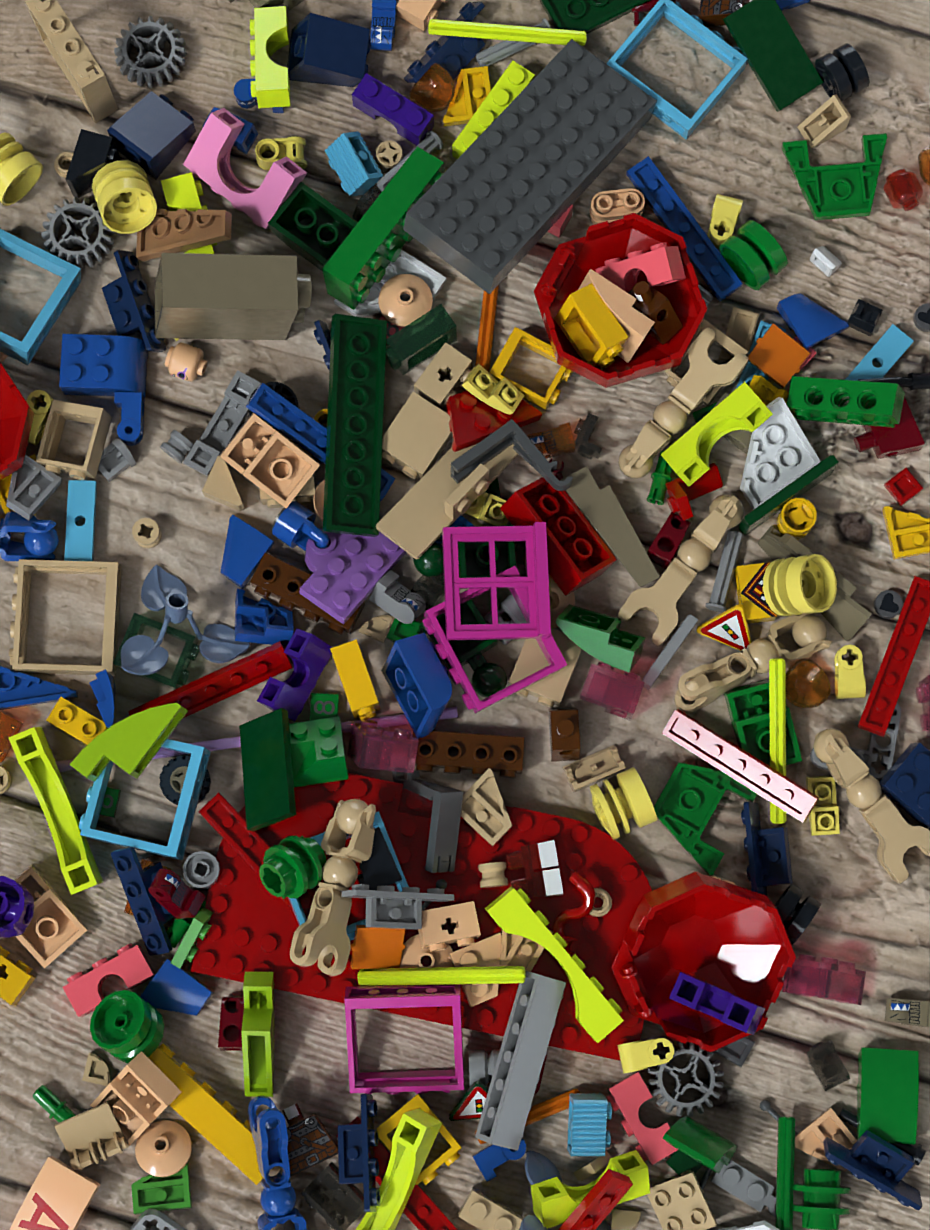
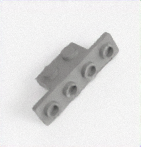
M357 884L352 885V890L342 891V897L366 898V928L422 929V901H454V894H444V889L439 888L427 889V893H420V888L403 887L402 892H395L394 886H377V891L369 890V885Z

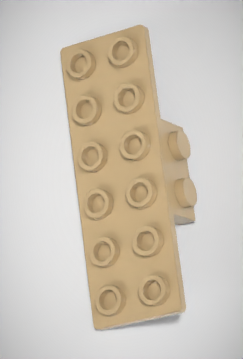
M475 445L454 452L451 447L376 524V529L413 558L419 559L442 535L443 527H450L461 514H464L477 497L484 494L489 485L519 455L513 449L514 445L506 448L486 464H480L468 477L458 484L451 477V462Z

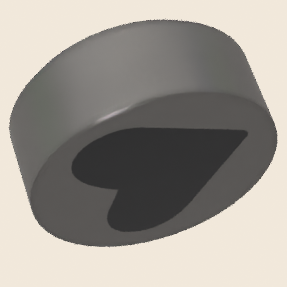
M930 303L919 306L913 317L915 326L923 332H930Z
M892 590L881 592L874 601L875 612L884 619L896 617L903 607L902 598Z

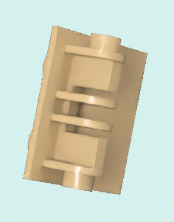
M108 1102L54 1125L71 1158L70 1164L74 1171L77 1169L82 1171L84 1167L91 1165L93 1162L98 1164L102 1158L105 1161L107 1156L110 1157L117 1153L121 1154L123 1149L129 1147Z
M691 1170L681 1173L680 1177L650 1187V1193L647 1196L663 1230H706L717 1226L714 1218L715 1215L707 1203L708 1199L704 1196V1191L697 1181V1175Z

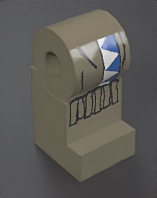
M887 998L885 1021L930 1027V1001Z

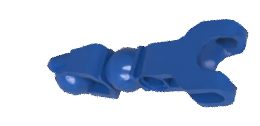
M16 512L6 513L5 518H2L0 522L1 558L5 561H19V559L54 560L56 556L53 552L59 543L57 531L53 528L56 522L52 520H38L35 516L28 521ZM10 532H25L24 543L12 541Z
M257 1096L250 1101L248 1114L256 1148L260 1174L264 1178L261 1180L264 1188L261 1191L260 1198L264 1214L260 1215L257 1220L258 1229L271 1230L277 1226V1223L284 1224L287 1220H291L294 1222L295 1230H307L306 1220L300 1211L294 1208L296 1192L289 1180L288 1133L285 1117L276 1108L271 1098L268 1096ZM263 1104L269 1107L261 1111L258 1116L256 1115V1110L260 1105ZM280 1166V1171L276 1175L269 1176V1171L273 1167Z

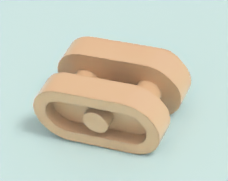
M633 188L599 192L591 200L590 220L593 224H598L604 221H608V223L622 219L624 215L631 213L642 216L645 204L644 196L639 190Z

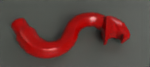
M574 872L570 876L569 881L582 894L583 904L580 907L566 909L556 917L552 930L553 935L557 932L568 944L564 949L570 956L574 953V951H571L570 945L573 941H577L578 938L566 936L564 925L570 920L580 919L588 915L593 909L596 896L592 884L578 872Z

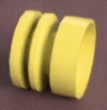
M4 132L0 134V202L4 206H9L22 199L34 187L42 174L43 166L30 152H23V146L16 142L10 133Z
M128 160L114 161L98 170L93 178L92 190L104 225L111 231L120 234H132L143 230L151 224L156 216L157 204L145 170L137 163Z
M810 554L797 558H781L772 561L766 568L763 577V592L770 609L779 616L786 617L802 613H820L828 610L834 603L837 593V580L833 567L822 555Z
M634 767L616 775L618 788L616 789L613 788L607 779L603 780L605 794L602 793L597 784L589 787L595 813L602 827L607 830L613 840L620 837L617 824H620L624 833L628 834L630 833L628 820L633 818L639 828L657 821V815L651 799Z

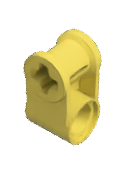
M305 138L262 139L255 148L258 166L263 170L269 171L275 161L287 156L302 169L306 168L307 161L304 160ZM294 150L296 151V156H295V157L293 156V151H294ZM264 151H272L274 156L267 159L262 157L261 154Z
M718 193L713 205L712 218L707 236L717 249L728 237L732 236L743 203L741 199ZM718 230L723 231V236L718 235Z
M43 390L31 392L26 400L34 412L28 440L33 445H37L43 437L52 401L54 400ZM45 401L47 403L45 407L37 406L38 402L43 403Z
M846 645L838 650L834 657L836 699L865 698L866 681L863 671L862 652L855 645ZM847 652H849V656L855 659L850 665H848L846 660H842V657Z
M655 1038L646 1041L639 1040L617 1045L623 1074L665 1064L674 1055L672 1043L665 1038ZM662 1042L664 1047H669V1052L665 1053L664 1059H660L659 1055L653 1054V1050L657 1048V1043Z

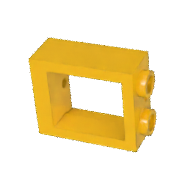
M592 283L571 293L554 318L582 361L596 368L600 367L601 370L608 368L615 362L614 357L623 351L624 348L622 346L628 339V335Z
M514 327L489 373L497 381L502 380L520 345L557 363L552 346ZM561 366L544 397L507 377L505 378L525 395L524 399L546 410L550 403L553 405L556 403L561 394V390L558 388L562 380L567 382L573 371Z
M357 639L330 648L354 719L360 717L362 721L376 716V711L381 709Z
M420 1094L413 1097L376 1128L378 1137L390 1152L392 1150V1140L387 1134L398 1126L403 1113L420 1108L441 1121ZM443 1123L439 1132L451 1147L420 1172L416 1181L417 1185L422 1181L427 1185L438 1175L436 1169L443 1163L449 1166L461 1156L458 1150L462 1146Z

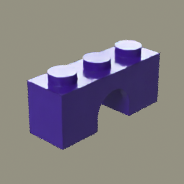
M367 73L352 93L354 107L373 119H376L378 116L386 119L397 129V134L416 146L426 138V133L434 127L433 114Z
M296 628L283 652L293 660L294 669L292 675L285 681H279L270 677L257 702L272 711L280 708L288 710V719L295 722L298 715L302 712L311 691L315 688L323 669L328 664L332 655L330 648L333 647L313 634Z
M683 972L679 973L669 997L678 1003L708 1014L727 1025L755 1035L765 1008Z

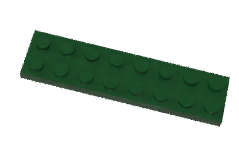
M336 313L332 316L323 510L324 532L370 537L379 535L376 524L379 522L387 335V321Z

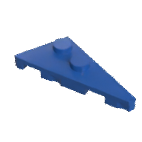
M0 666V710L56 702L60 697L66 700L78 698L76 690Z

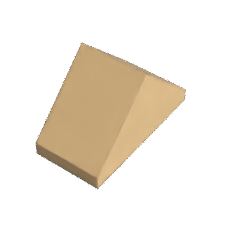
M835 94L798 125L797 128L812 149L846 130L851 115L838 95Z
M217 456L202 490L204 496L235 510H245L226 461Z

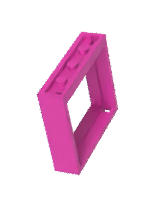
M516 566L496 575V577H521ZM474 588L460 593V605L491 589ZM509 588L525 620L529 623L527 588ZM445 601L426 610L423 614L425 619L422 622L429 635L434 634L438 642L435 647L442 660L447 659L451 667L448 672L455 685L460 684L464 691V694L461 695L463 702L468 710L473 709L475 714L567 666L552 634L548 638H536L549 666L480 701L449 640H446V635L437 619L438 616L445 613Z
M460 984L346 987L344 1000L350 1093L372 1094L385 1092L395 1095L401 1092L413 1091L418 1094H425L429 1091L450 1093V1090H464ZM452 1006L455 1070L359 1073L356 1009Z

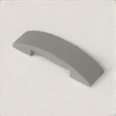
M237 370L224 392V399L201 438L196 440L183 463L208 477L217 456L222 453L241 427L249 412L246 405L251 394L259 387L261 382Z

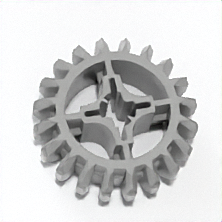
M151 16L148 17V22H143V19L139 17L138 25L136 26L129 22L130 30L121 29L123 38H116V44L119 47L114 49L115 56H117L115 61L117 66L121 67V74L128 75V81L131 83L137 79V85L140 87L147 82L148 87L151 89L154 82H158V85L162 87L164 79L172 83L173 78L171 74L180 75L181 72L178 66L185 65V60L182 57L187 55L186 49L183 48L186 45L185 40L180 38L181 33L179 29L173 30L174 26L171 22L164 25V20L161 17L156 23ZM166 41L172 46L169 58H166L162 52ZM133 46L139 52L135 64L130 60V52Z
M74 197L73 204H69L67 199L63 200L64 207L62 208L55 204L54 209L56 213L47 212V217L50 221H45L42 224L43 228L46 229V231L41 233L42 238L46 240L43 243L45 249H49V253L73 265L76 263L77 267L81 268V270L85 262H87L89 267H93L92 260L95 258L97 261L102 262L101 253H110L106 245L114 244V240L110 236L114 235L115 232L104 225L97 202L95 201L90 205L89 198L85 197L83 202L80 203L78 197ZM81 215L88 216L89 218L84 217L81 220H75L72 217ZM65 223L67 230L58 242L59 229ZM99 224L98 237L96 241L92 243L90 241V235L95 231L94 228ZM71 226H73L76 231H82V235L85 240H83L81 236L77 237V235L74 234V231ZM77 246L84 248L81 251H70Z
M678 1042V1049L674 1047L673 1057L679 1054H691L690 1061L683 1068H676L668 1062L658 1065L656 1070L648 1068L647 1073L656 1075L655 1079L647 1080V1084L657 1085V1089L652 1090L650 1093L652 1096L661 1094L662 1097L656 1102L658 1106H661L665 1101L668 1102L665 1109L666 1112L670 1113L673 1107L676 1106V1116L681 1117L683 1108H686L688 1117H693V1107H696L699 1114L704 1113L702 1103H705L710 1108L713 1107L712 1101L708 1099L710 1095L719 1099L720 1094L713 1091L715 1086L723 1088L724 1083L715 1082L716 1077L724 1076V1072L714 1071V1067L721 1064L720 1060L710 1062L709 1059L715 1054L714 1051L707 1052L704 1055V1050L699 1046L695 1050V1044L688 1042V1048H684V1043ZM660 1048L658 1053L664 1059L666 1052ZM700 1060L704 1063L708 1072L707 1085L696 1076V1069ZM673 1070L678 1073H686L687 1070H690L692 1074L690 1077H693L692 1081L696 1082L698 1086L693 1083H685L681 1086L679 1081L682 1079H678L679 1075L675 1074ZM663 1071L670 1074L675 1080L671 1096L663 1086ZM688 1088H695L703 1092L699 1098L693 1101H678Z

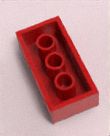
M544 477L517 490L500 508L514 526H533L535 522H546L548 574L565 596L601 576L617 560L566 491L555 490Z

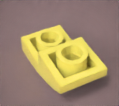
M477 364L471 370L461 385L479 400L509 415L514 413L525 396L505 377L497 381L480 364Z
M485 492L479 495L464 513L493 526L507 525L508 522L507 517L500 509L506 500L491 493Z
M832 776L806 777L807 790L819 797L809 815L811 835L840 834L835 780Z

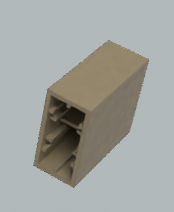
M162 253L155 281V338L286 340L292 324L303 323L305 308H310L312 293L310 274H297V256Z

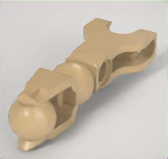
M710 327L704 329L689 347L688 359L690 368L667 397L668 401L660 403L655 408L653 419L644 425L635 443L621 451L618 464L624 475L636 479L647 475L653 466V459L671 442V435L677 434L684 429L687 423V415L690 416L712 388L733 384L748 364L749 357L739 353L727 364L718 365L712 362L708 357V351L715 341V331Z
M731 494L717 496L709 507V516L694 530L691 539L685 540L679 546L677 558H674L656 584L650 588H640L633 591L620 609L618 618L623 622H627L639 611L648 610L653 612L658 618V627L653 633L652 642L657 647L663 645L678 624L677 602L696 578L697 573L709 566L711 554L718 548L726 530L737 526L744 516L742 502Z
M811 614L791 615L772 624L767 639L754 640L746 649H742L741 652L733 653L711 664L698 666L683 674L679 679L678 690L674 698L676 708L685 714H689L709 705L725 692L744 683L748 676L753 678L756 673H768L770 659L782 658L786 662V668L790 669L812 657L814 653L828 649L832 641L826 639L827 628L825 622L818 616ZM791 629L794 641L802 647L792 653L784 649V644L777 639L778 636ZM735 664L740 665L744 668V671L737 673L731 669V666ZM682 697L689 701L695 700V702L690 705L682 702Z
M833 728L817 733L814 740V752L817 758L826 763L835 782L846 789L849 802L853 806L860 808L858 809L879 839L877 849L879 864L892 880L902 884L909 877V873L903 863L904 853L908 848L917 846L925 855L930 856L929 829L915 824H908L888 797L882 794L880 783L874 776L869 774L868 766L849 748L848 740L841 731Z
M360 799L340 800L334 817L328 823L321 842V848L326 851V855L331 856L322 867V878L325 883H318L319 888L315 892L308 919L294 932L290 948V959L299 966H311L318 959L317 965L319 969L330 976L340 975L346 968L351 950L346 928L352 906V898L342 897V891L349 890L357 880L358 868L356 863H362V861H366L371 857L375 833L373 823L376 807L374 804L368 806ZM347 834L352 835L348 847L346 848V836ZM306 947V952H305V954L302 956V952H303L304 948ZM334 955L335 961L334 964L331 966V961Z

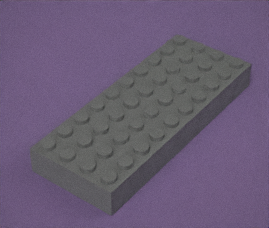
M571 39L406 213L403 230L490 294L652 117L657 100Z

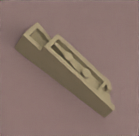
M587 466L568 475L567 477H573L572 485L566 492L636 583L643 587L659 579L660 576L610 485L600 490Z
M773 526L766 531L758 542V545L773 561L781 558H797L802 555L814 554L792 535L787 533L783 535ZM834 570L837 580L836 597L832 606L820 613L846 641H850L872 614L850 598L857 587Z

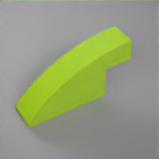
M172 703L133 714L99 734L82 749L70 763V766L95 782L108 763L112 761L129 775L138 779L188 710L178 703Z
M245 972L243 983L244 1014L241 1030L245 1096L273 1097L275 1045L274 973Z

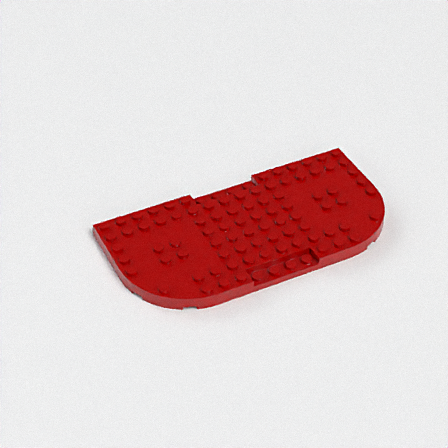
M348 773L349 779L294 787L296 815L257 830L261 837L272 847L273 845H279L288 836L311 838L324 833L329 821L334 817L340 800L360 799L368 806L374 804L376 812L379 811L408 886L420 888V893H427V889L436 888V882L444 879L447 882L444 894H454V901L431 902L426 910L474 901L481 933L479 938L474 940L475 943L497 933H501L502 936V929L485 908L509 887H513L516 891L521 888L531 900L527 905L534 913L539 910L549 921L546 927L552 931L553 923L561 912L566 909L580 907L583 904L582 894L569 881L570 876L574 872H578L592 884L593 888H601L607 891L611 896L612 906L604 916L595 917L588 914L583 918L570 920L564 925L566 936L578 938L577 941H573L570 945L571 951H574L571 957L576 954L586 966L582 970L589 979L594 976L603 986L604 990L601 994L608 1001L612 998L622 1009L619 1015L624 1021L599 1043L594 1041L575 1018L573 991L565 971L558 961L544 948L531 972L566 982L564 995L560 1002L556 1023L548 1046L621 1061L617 1045L641 1039L644 1019L631 1015L611 966L642 896L651 892L652 889L647 877L633 856L619 842L613 840L610 835L600 829L567 817L505 806L512 827L492 847L460 817L454 871L431 873L426 871L425 867L433 800L404 789L403 784ZM244 806L239 811V814L246 820V810ZM351 838L346 840V848L348 847ZM222 839L216 856L220 863V875L217 882L209 887L205 908L213 912L208 921V924L212 926L204 940L200 938L197 940L196 947L199 949L194 956L191 972L243 983L245 972H273L274 989L345 1004L346 987L361 986L358 984V973L354 975L346 967L340 975H327L319 969L317 965L318 959L311 966L295 964L290 959L293 935L299 927L294 912L280 897L272 895L264 887L260 876ZM554 840L559 866L541 869L537 844ZM326 855V860H328L331 856ZM506 862L507 868L504 871V875L508 879V885L480 888L482 873L479 871L478 865ZM559 868L564 894L546 897L542 871ZM317 885L312 890L316 892L319 886ZM394 885V891L399 892L397 886ZM595 897L594 907H602V899ZM352 898L347 926L366 919V898ZM446 922L442 930H448V933L451 934L455 926H449L448 922ZM405 929L403 943L405 944L408 939L419 934L418 929ZM457 943L449 944L453 952L464 948L458 947ZM306 947L304 948V950H303V952H302V956H303V955L305 954V952H306ZM334 955L331 961V966L334 964L335 961ZM422 957L421 964L424 967L430 966L432 963L431 957ZM519 983L498 984V996L473 1007H470L460 984L462 1028L504 1037ZM452 1006L373 1009L453 1026Z

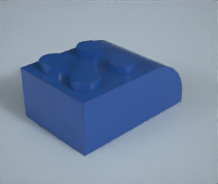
M62 334L59 380L61 391L64 395L113 397L115 392H141L145 397L148 350L144 340L117 335Z
M425 633L395 641L381 670L417 739L429 735L434 730L452 695V684L448 677L447 668L441 664L433 643L429 642Z

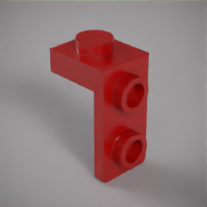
M715 463L709 464L710 469L689 487L681 478L665 484L669 494V498H667L668 505L672 513L677 512L683 521L694 517L689 501L723 486L718 466Z

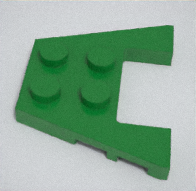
M887 133L862 136L863 163L811 167L809 164L807 140L782 143V151L815 220L870 215L887 141Z
M678 763L654 805L657 819L708 875L713 876L724 853L701 841L700 836L726 790L748 802H753L757 793L722 771Z

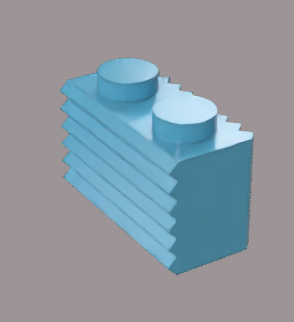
M358 131L341 134L334 143L325 149L330 167L336 171L341 180L342 189L350 197L364 195L383 177L381 169L378 168L376 160L373 159L371 151L368 150L366 142L363 141V137H361V133Z
M569 1094L567 1150L571 1156H605L606 1148L610 1147L611 1136L610 1131L606 1130V1122L611 1120L612 1106L611 1102H607L604 1094Z

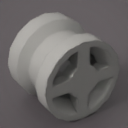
M173 430L170 434L171 438L168 442H163L160 448L171 458L182 464L185 460L184 455L191 450L194 444L181 433Z

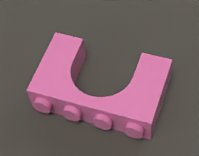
M225 108L214 111L208 117L183 165L192 172L194 177L202 179L210 185L212 191L229 200L235 209L244 212L252 218L254 224L268 229V222L299 183L303 181L307 172L286 156L273 163L259 188H251L244 185L236 178L230 165V151L244 123Z

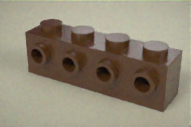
M264 553L250 581L252 587L255 588L254 592L266 599L273 596L280 600L278 604L291 611L297 608L304 612L303 616L316 623L320 619L329 624L327 628L340 635L344 631L351 634L365 606L364 602L343 625L299 593L300 587L311 576L310 574Z
M413 731L410 763L411 766H416V771L433 772L434 767L444 768V773L460 774L462 769L472 770V775L482 776L490 768L493 772H500V777L516 778V773L522 774L525 737L432 731L429 735L417 739Z

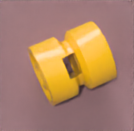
M793 498L789 500L777 517L779 532L783 535L785 533L790 534L797 540L804 538L816 522L817 511L814 505L807 499Z

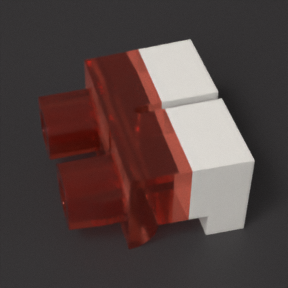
M554 840L523 846L520 848L521 851H515L506 855L508 870L524 868L525 879L510 881L511 887L516 891L521 888L530 899L564 894L559 868L534 872V870L550 869L559 866Z

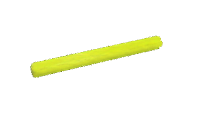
M430 19L428 22V33L432 35L567 45L573 39L581 46H584L587 40L586 32L577 30Z
M773 658L769 661L770 767L786 776V662L782 658ZM770 802V821L774 824L786 823V812Z
M523 966L361 969L358 972L357 978L358 984L361 986L524 983L526 980V970Z

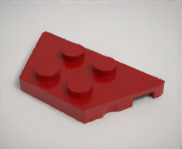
M467 390L450 396L446 403L447 412L450 416L449 428L453 434L452 450L454 452L478 444L511 419L521 428L539 421L542 416L540 410L523 399L513 414L503 413L479 400Z

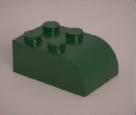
M302 182L299 183L268 222L269 228L282 242L321 271L357 225L356 221Z

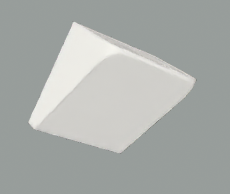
M824 246L816 248L810 257V261L827 277H830L842 264Z

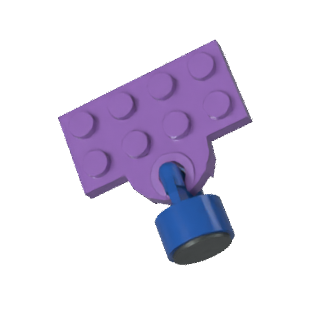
M293 501L287 508H283L272 525V534L291 548L299 546L306 551L305 562L313 574L300 587L299 593L344 625L372 593L377 582L387 572L392 570L406 554V551L381 532L376 537L324 532L323 528L319 529L314 525L316 514L299 502Z

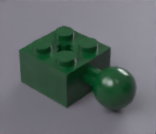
M515 541L495 542L496 575L516 566ZM434 542L419 559L413 558L415 568L419 573L427 577H435L444 572L443 546ZM458 542L459 578L490 577L489 562L480 558L483 551H487L489 555V542Z
M472 599L460 605L461 625L487 624ZM444 613L438 616L437 619L446 635V620ZM422 622L421 629L435 646L438 642L434 634L429 635ZM498 639L449 640L462 667L468 663L474 671L472 686L478 695L487 698L506 688L507 676L505 671L495 663H488L482 655L496 646ZM447 659L442 660L447 669H451Z

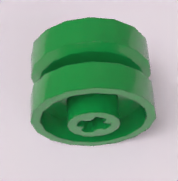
M748 220L738 229V237H728L720 244L719 249L721 255L737 277L751 289L760 290L769 282V274L777 275L787 266L788 260L776 239L759 223Z
M121 990L106 996L96 1006L91 1017L90 1032L92 1039L101 1048L119 1061L129 1063L141 1051L149 1057L158 1048L164 1034V1021L158 1010L138 994L128 990Z

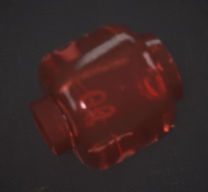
M900 169L886 178L887 182L883 188L893 208H903L904 211H909L919 205L918 200L923 195V188L914 172Z

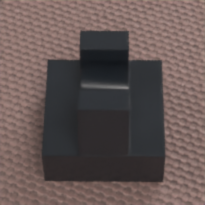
M858 299L847 324L849 327L871 336L883 310Z

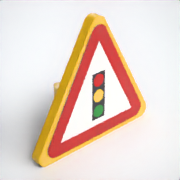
M737 604L699 625L696 630L701 635L739 651L744 648L746 649L752 642L742 604Z

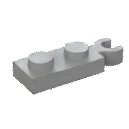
M730 1160L728 1166L723 1165L719 1174L715 1172L711 1182L759 1212L762 1211L764 1206H767L769 1213L776 1217L774 1208L776 1196L771 1195L775 1188L774 1186Z

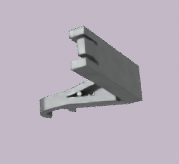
M512 419L451 462V477L458 484L468 477L480 464H486L506 448L514 445L513 449L539 472L555 490H567L572 485L573 477H567L566 480L559 481L552 474L553 471L557 470V461L549 463Z
M395 766L392 773L394 782L403 784L404 789L433 800L425 870L431 873L453 872L463 792L421 780L419 771H409L407 774L408 779L406 780L404 776L405 767Z

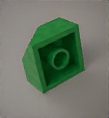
M340 716L289 724L294 787L349 779Z

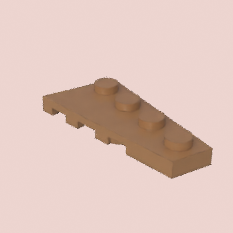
M157 209L156 216L151 224L137 232L136 258L143 262L159 258L162 253H179L230 240L232 214L226 210L198 209L197 211H188L186 209H177V211H167L166 209Z

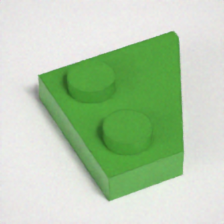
M205 906L193 919L171 961V964L179 969L186 961H193L199 949L196 947L198 938L204 940L212 926L208 924V921L213 912L206 909Z
M188 1163L181 1171L172 1176L155 1177L149 1174L131 1184L133 1214L135 1215L142 1214L148 1209H157L162 1212L192 1208Z

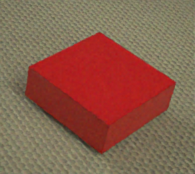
M907 467L884 484V487L900 506L923 490L921 484Z

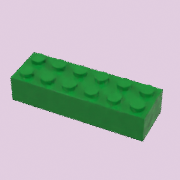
M418 146L322 268L327 294L353 310L359 303H363L367 299L373 284L381 281L385 274V269L390 262H395L406 241L410 242L413 239L411 235L403 230L406 213L445 173L443 161Z

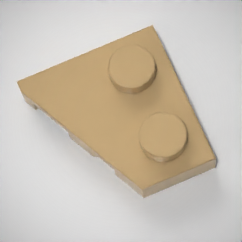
M489 768L463 795L461 817L493 847L512 827L493 771Z

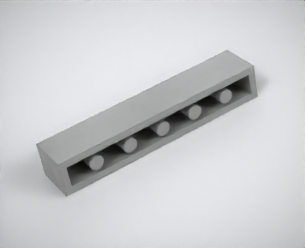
M526 971V980L524 983H519L475 1138L492 1145L518 1151L523 1138L527 1117L532 1107L536 1086L540 1079L544 1058L548 1051L552 1030L556 1023L560 1002L564 995L566 982Z

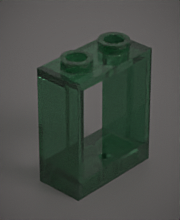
M438 305L386 339L387 349L385 351L388 355L386 359L394 371L399 369L402 375L437 354L445 342L450 345L457 341V326L443 305Z
M134 613L113 664L123 670L121 668V649L123 644L133 636L142 635L145 627L160 632L163 624ZM168 626L165 634L186 642L171 679L157 673L137 676L175 690L180 685L184 686L190 674L187 668L191 660H196L200 651V645H197L199 640L196 636Z

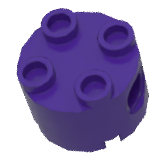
M0 876V937L10 938L22 935L33 918L34 898L21 884L6 876Z

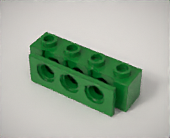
M792 376L787 406L796 419L804 421L895 427V424L900 423L905 392L896 383Z

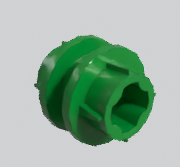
M303 836L286 837L279 845H273L265 851L264 864L259 869L262 884L276 897H282L283 899L286 897L299 898L306 893L307 889H313L321 882L323 877L322 867L327 861L324 850L312 838H304Z
M804 1168L803 1184H793V1190L803 1191V1203L792 1204V1211L802 1212V1228L839 1230L840 1215L850 1214V1208L840 1206L841 1194H851V1187L841 1186L840 1170Z

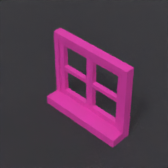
M535 522L533 526L443 527L446 640L548 638L551 634L546 522ZM525 541L527 577H496L495 542ZM458 542H489L490 577L459 578ZM497 588H527L529 623L498 624ZM460 589H491L492 624L461 625Z

